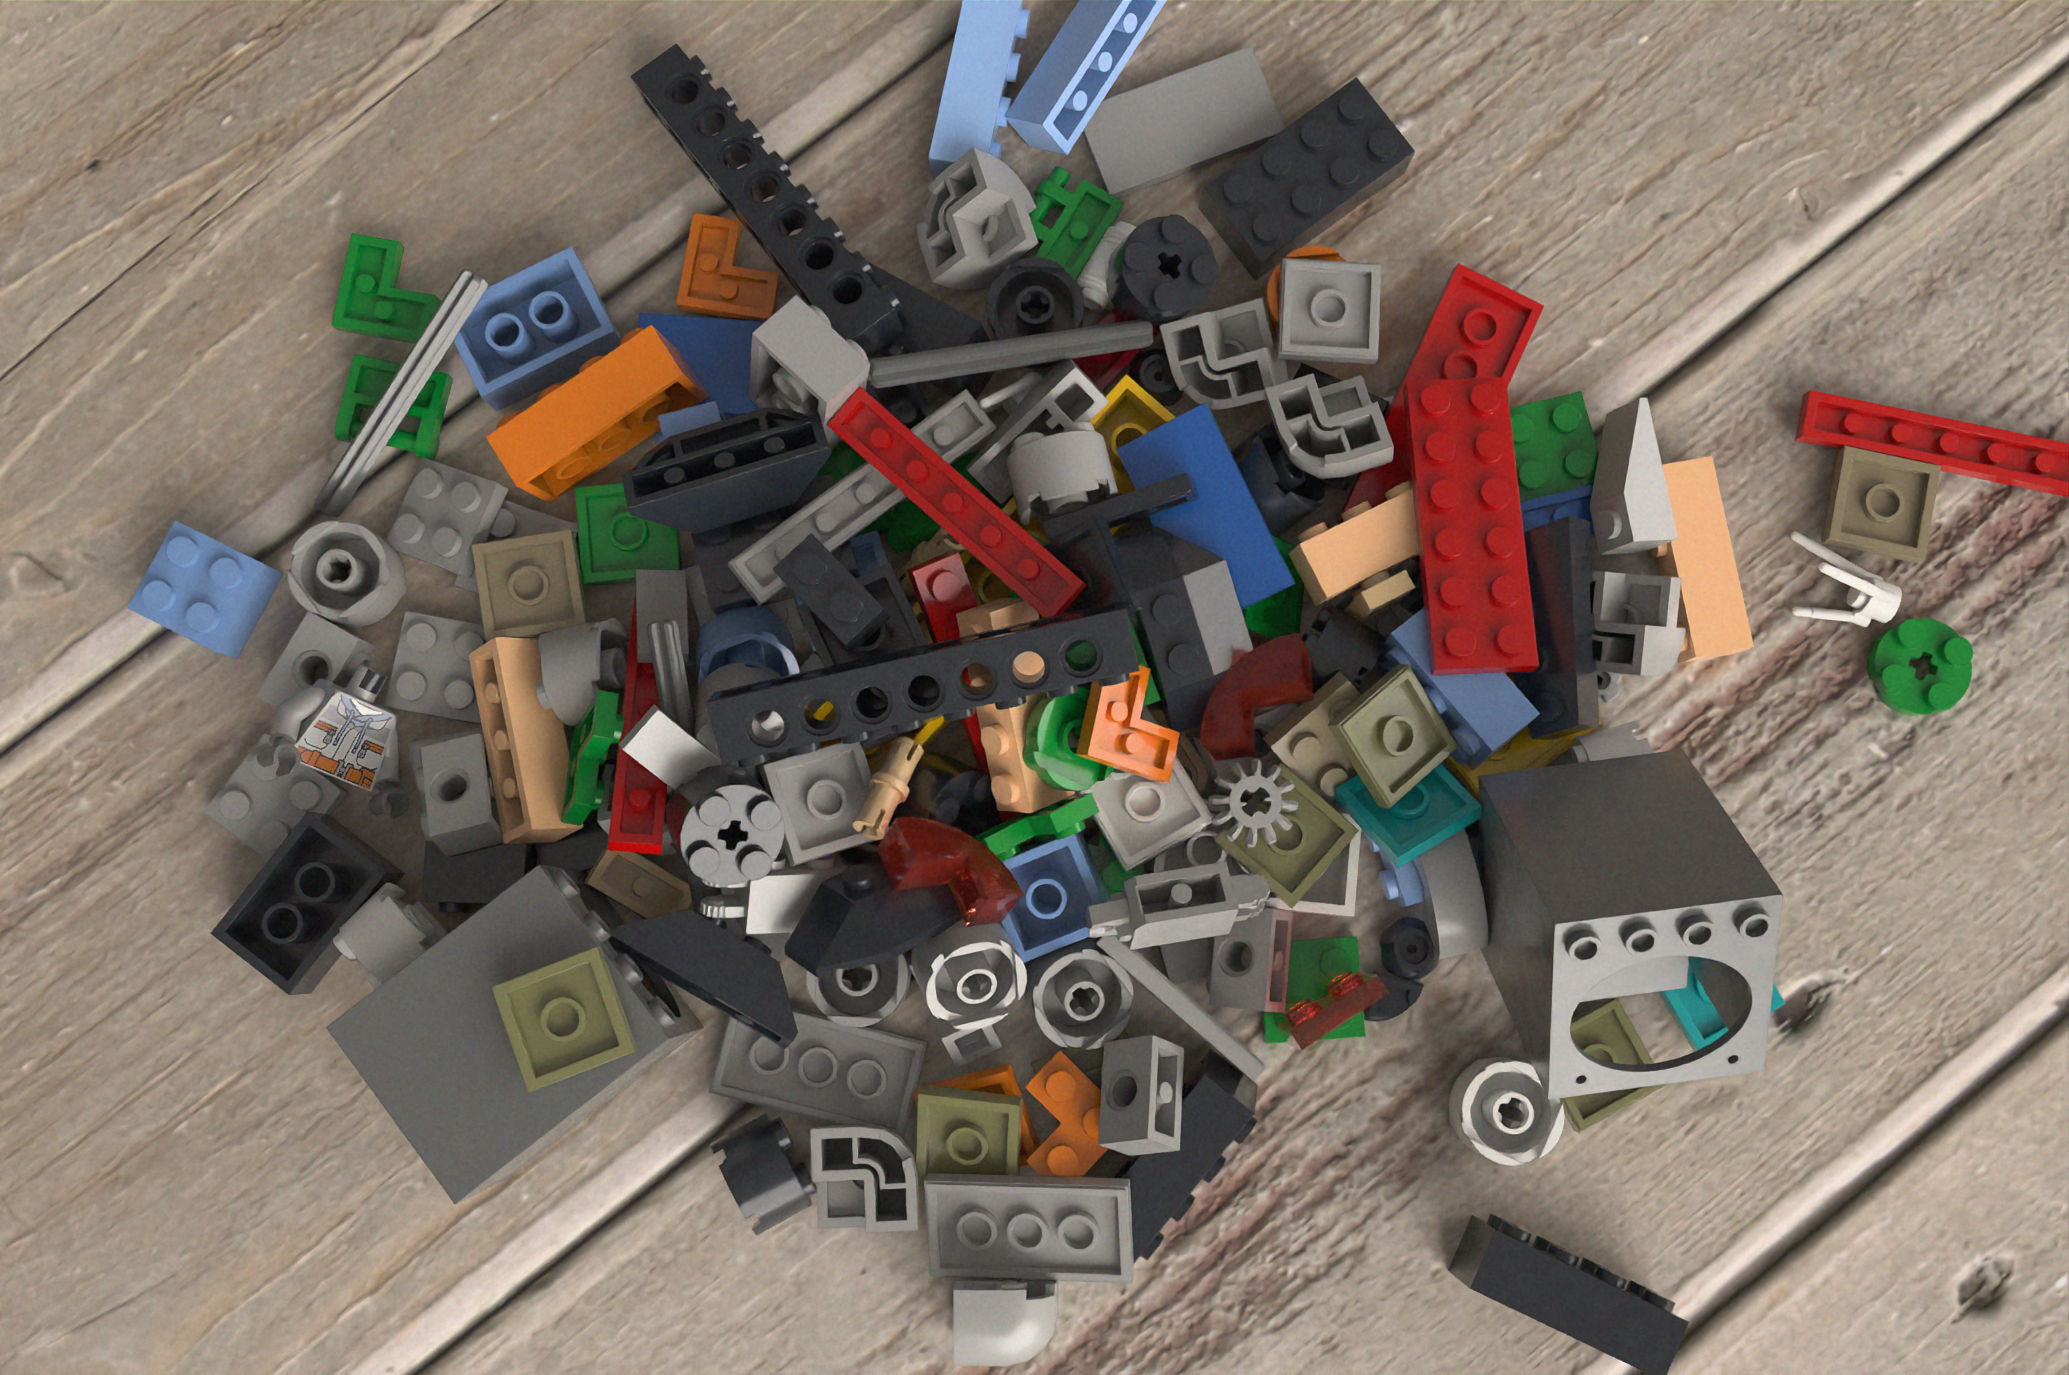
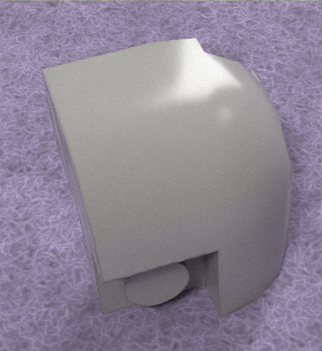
M973 147L940 173L927 187L932 192V195L926 205L923 222L917 223L916 226L918 241L932 282L959 290L989 287L997 276L999 277L1005 270L1010 268L1014 261L1038 244L1029 217V213L1036 209V205L1020 178L995 156Z
M1266 297L1160 325L1170 369L1179 390H1183L1198 404L1206 403L1209 408H1212L1211 410L1231 409L1266 399L1265 388L1288 381L1286 359H1277V338L1268 313Z
M1312 373L1265 388L1266 402L1280 443L1289 459L1298 469L1320 479L1340 478L1392 462L1394 446L1378 402H1371L1362 375L1318 388Z
M1592 571L1593 584H1589L1591 614H1594L1595 620L1592 648L1593 660L1596 661L1597 671L1638 676H1659L1667 673L1675 664L1680 654L1686 628L1676 627L1681 578Z
M870 1124L813 1126L810 1129L812 1182L817 1184L818 1229L865 1227L866 1233L918 1230V1173L913 1153L899 1135L886 1127Z
M1007 1279V1281H955L953 1289L954 1366H1009L1027 1362L1043 1351L1055 1331L1058 1316V1281Z

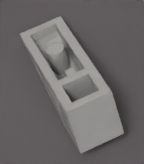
M1072 359L1061 360L1029 391L966 469L1002 504L1013 493L1006 459L1015 451L1014 440L1016 438L1034 432L1042 433L1044 437L1063 433V430L1069 425L1078 422H1089L1109 401Z
M1638 398L1606 414L1589 507L1599 555L1641 553L1678 539L1648 398Z

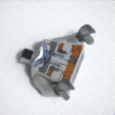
M359 664L346 688L321 678L312 687L305 688L278 706L269 737V742L272 746L264 748L257 755V761L262 767L273 765L278 759L279 767L276 771L278 777L295 772L300 764H303L370 792L375 787L379 789V793L370 799L368 806L371 813L376 816L386 812V800L391 805L390 815L393 819L405 814L409 808L407 794L397 788L400 785L397 716L383 705L375 702L387 676L368 666Z

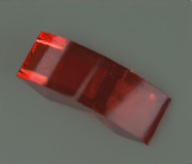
M1298 633L1281 636L1253 649L1237 661L1216 686L1203 716L1200 739L1201 744L1216 761L1255 756L1254 709L1313 700L1311 653Z
M896 818L877 846L895 891L949 884L967 927L1002 922L1024 894L1012 873L991 850L970 835L944 823L923 818Z

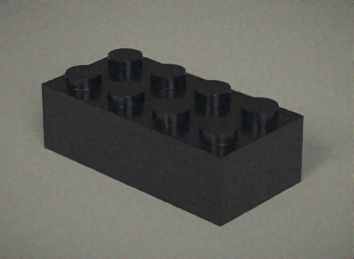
M1356 77L1205 185L1198 208L1256 281L1276 267L1292 251L1305 246L1403 175L1415 150Z
M1490 1213L1487 1222L1476 1216H1471L1448 1269L1451 1274L1468 1288L1650 1375L1668 1374L1689 1323L1672 1312L1676 1304L1675 1302L1631 1279L1625 1288L1628 1280L1583 1257L1579 1266L1577 1263L1580 1257L1538 1235L1532 1244L1529 1242L1532 1234Z

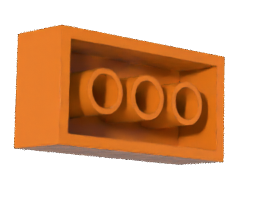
M650 325L647 328H637L626 334L620 340V346L607 355L596 356L586 361L579 368V374L566 383L555 384L546 388L539 394L538 402L523 412H513L502 418L497 423V429L487 435L486 439L515 485L551 504L659 431L661 427L658 415L696 406L709 396L680 351L656 328Z

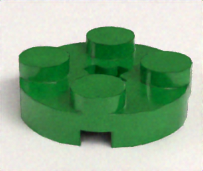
M1929 618L1909 619L1897 623L1877 636L1868 653L1867 672L1869 679L1874 678L1875 686L1880 691L1877 695L1887 707L1904 715L1918 717L1950 710L1961 700L1970 685L1972 677L1971 660L1974 652L1970 642L1963 637H1959L1957 632L1948 625ZM1922 656L1929 665V674L1923 675L1919 680L1915 677L1916 669L1909 666L1910 659H1918Z
M1078 687L1077 692L1058 698H1048L1045 692L1039 697L1036 706L1030 714L1026 727V744L1022 752L1023 761L1029 769L1036 771L1043 782L1055 789L1062 791H1084L1091 789L1089 787L1097 781H1104L1114 770L1113 767L1077 756V748L1070 749L1068 746L1067 736L1069 731L1073 729V726L1076 727L1075 737L1080 738L1090 689Z

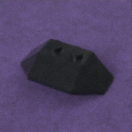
M765 407L670 436L647 452L635 466L630 465L620 473L627 509L631 516L698 534L795 504L830 457L831 451L819 412L807 411L803 414L790 409Z
M1160 527L1115 540V544L1143 606L1142 609L1133 613L1132 616L1149 669H1151L1150 673L1161 699L1159 701L1168 729L1181 733L1219 720L1256 658L1226 560Z
M904 842L889 846L884 851L857 865L846 868L843 872L820 884L784 946L785 955L816 977L832 974L833 969H855L892 960L950 928L961 919L970 916L976 892L975 883L951 868L937 863Z
M691 909L615 927L612 936L608 940L615 951L621 954L626 953L635 962L768 1038L780 1047L786 1049L794 1041L798 1030L781 966L778 960L770 956L772 950L761 941L750 936H745L742 940L725 930L727 924L721 918L707 917Z

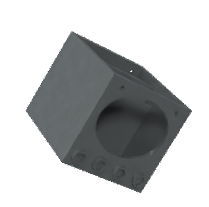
M1683 749L1479 776L1478 802L1482 806L1481 818L1478 819L1477 870L1484 896L1488 923V947L1482 948L1481 952L1548 1100L1764 1071L1783 893ZM1688 964L1728 1029L1720 1038L1691 1054L1664 1062L1636 1065L1612 1063L1595 1058L1581 1050L1573 1042L1570 1034L1571 1019L1580 1002L1687 988Z
M538 865L326 1027L454 1204H458L513 1177L704 1028L668 980L642 966L663 1000L658 996L653 997L640 982L644 979V976L635 962L626 953L619 956L607 939L612 936L610 929L595 911L591 910L588 912L580 895L597 910L613 930L616 926L626 923L606 896L585 884V879L589 875L587 871ZM594 947H601L638 1051L528 1093L491 987Z

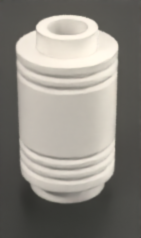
M1122 221L1117 222L1115 226H1110L1076 281L1082 289L1084 306L1095 312H1103L1104 309L1112 310L1114 308L1106 286L1108 262L1114 249L1136 228L1135 226Z

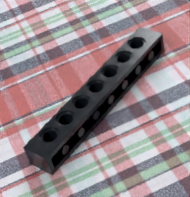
M676 43L630 76L644 103L808 306L814 305L824 312L831 323V328L845 341L847 339L855 341L864 350L867 357L873 355L904 332L897 314L902 310V306L887 285L878 288L870 279L874 272L865 258L857 250L850 254L842 245L846 242V238L831 217H827L824 220L819 217L815 212L819 206L802 183L795 187L790 182L788 177L792 174L784 160L775 150L768 155L761 145L765 141L756 126L749 118L743 122L739 120L735 115L739 111L735 102L722 86L717 90L711 86L709 82L713 80L712 76L697 55L689 59ZM747 164L744 167L737 169L739 166ZM775 196L773 199L763 202L766 198ZM803 229L800 233L789 236L793 231ZM831 262L828 267L816 270L822 263ZM852 296H860L858 300L851 304H843L846 299Z
M1124 600L717 691L708 699L706 705L722 764L738 761L739 767H749L766 762L770 759L769 753L789 749L792 756L803 755L820 749V742L840 738L842 744H852L872 737V730L891 726L894 733H900L923 726L922 719L943 715L944 721H955L974 715L975 707L995 703V707L998 710L1017 707L1027 702L1026 696L1046 692L1048 698L1063 697L1077 692L1078 684L1098 680L1099 686L1117 685L1130 680L1129 673L1140 671L1126 606ZM1076 640H1086L1094 645L1096 653L1090 661L1079 664L1067 657L1065 653L1067 647ZM1023 652H1034L1043 659L1044 666L1036 674L1025 675L1015 668L1013 663L1015 658ZM979 663L990 670L992 678L983 686H972L963 678V669L970 664ZM920 675L931 676L939 684L940 691L930 698L920 697L912 690L911 681ZM867 687L879 688L887 696L888 704L881 709L868 708L860 699V691ZM818 698L829 701L835 708L836 716L827 721L815 718L809 710V702ZM764 710L778 713L784 722V729L778 732L765 730L759 723L758 713Z

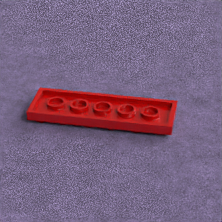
M1459 263L1453 268L1384 417L1394 446L1393 460L1390 463L1358 473L1336 521L1337 523L1341 524L1344 522L1341 514L1363 502L1368 501L1371 508H1374L1388 501L1384 495L1387 491L1406 481L1412 480L1402 389L1406 380L1506 377L1508 388L1544 305ZM1419 556L1412 559L1420 563Z
M1506 377L1406 380L1402 389L1431 675L1533 672L1539 666Z

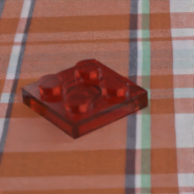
M1349 970L1325 986L1329 994L1319 1001L1316 999L1311 1001L1309 998H1306L1283 1014L1287 1022L1279 1026L1278 1029L1288 1045L1303 1050L1390 992L1379 975L1360 973V971L1353 973Z

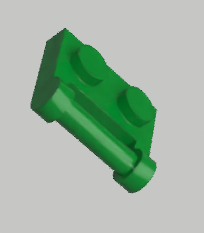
M354 354L335 424V438L337 440L348 443L353 441L364 421H360L362 408L371 410L374 408L401 366L400 363ZM433 371L404 416L421 420L418 433L396 429L386 446L415 452L417 458L424 457L432 461L435 459L440 443L439 433L453 383V378L449 374Z

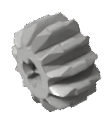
M1260 759L1251 760L1248 777L1239 762L1231 764L1230 772L1236 784L1228 778L1219 775L1214 783L1218 788L1225 791L1227 795H1211L1208 798L1209 805L1225 806L1226 812L1212 818L1213 824L1218 826L1230 819L1233 825L1227 831L1225 838L1232 842L1238 837L1241 830L1244 829V842L1247 848L1255 847L1258 829L1267 844L1276 842V834L1271 823L1281 830H1290L1292 823L1279 813L1280 811L1292 812L1298 809V802L1282 800L1281 797L1282 794L1291 791L1295 787L1294 783L1286 781L1278 787L1273 783L1281 771V768L1277 765H1273L1267 771L1265 777L1261 776L1262 764ZM1258 791L1264 797L1260 804H1266L1264 813L1256 811L1249 816L1242 810V807L1247 803L1240 802L1241 795L1243 793L1249 796Z

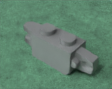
M779 852L772 863L770 872L760 880H749L736 885H719L702 879V883L709 885V887L735 888V892L732 895L703 897L700 900V913L712 918H736L745 934L793 932L820 884L853 865H845L836 854H831L791 867L788 857Z
M1227 862L1137 875L1124 881L1122 891L1111 894L1109 897L1110 902L1087 907L1085 920L1089 937L1118 935V940L1128 941L1129 950L1230 934L1234 922L1247 920L1248 917L1253 919L1254 916L1258 917L1259 913H1262L1266 904L1264 900L1268 899L1271 891L1269 889L1270 884L1267 883L1268 879H1264V876H1259L1258 873L1256 875L1251 873L1250 876L1247 874L1230 876Z

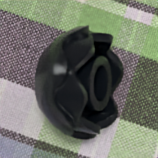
M1165 349L1145 351L1134 360L1128 376L1162 406H1172L1180 400L1184 391L1179 390L1172 375ZM1161 374L1163 379L1156 381L1154 375Z
M1413 917L1401 918L1387 927L1381 934L1379 941L1381 961L1390 973L1403 979L1418 980L1430 974L1439 964L1440 960L1424 921ZM1409 944L1415 946V952L1412 954L1407 951Z

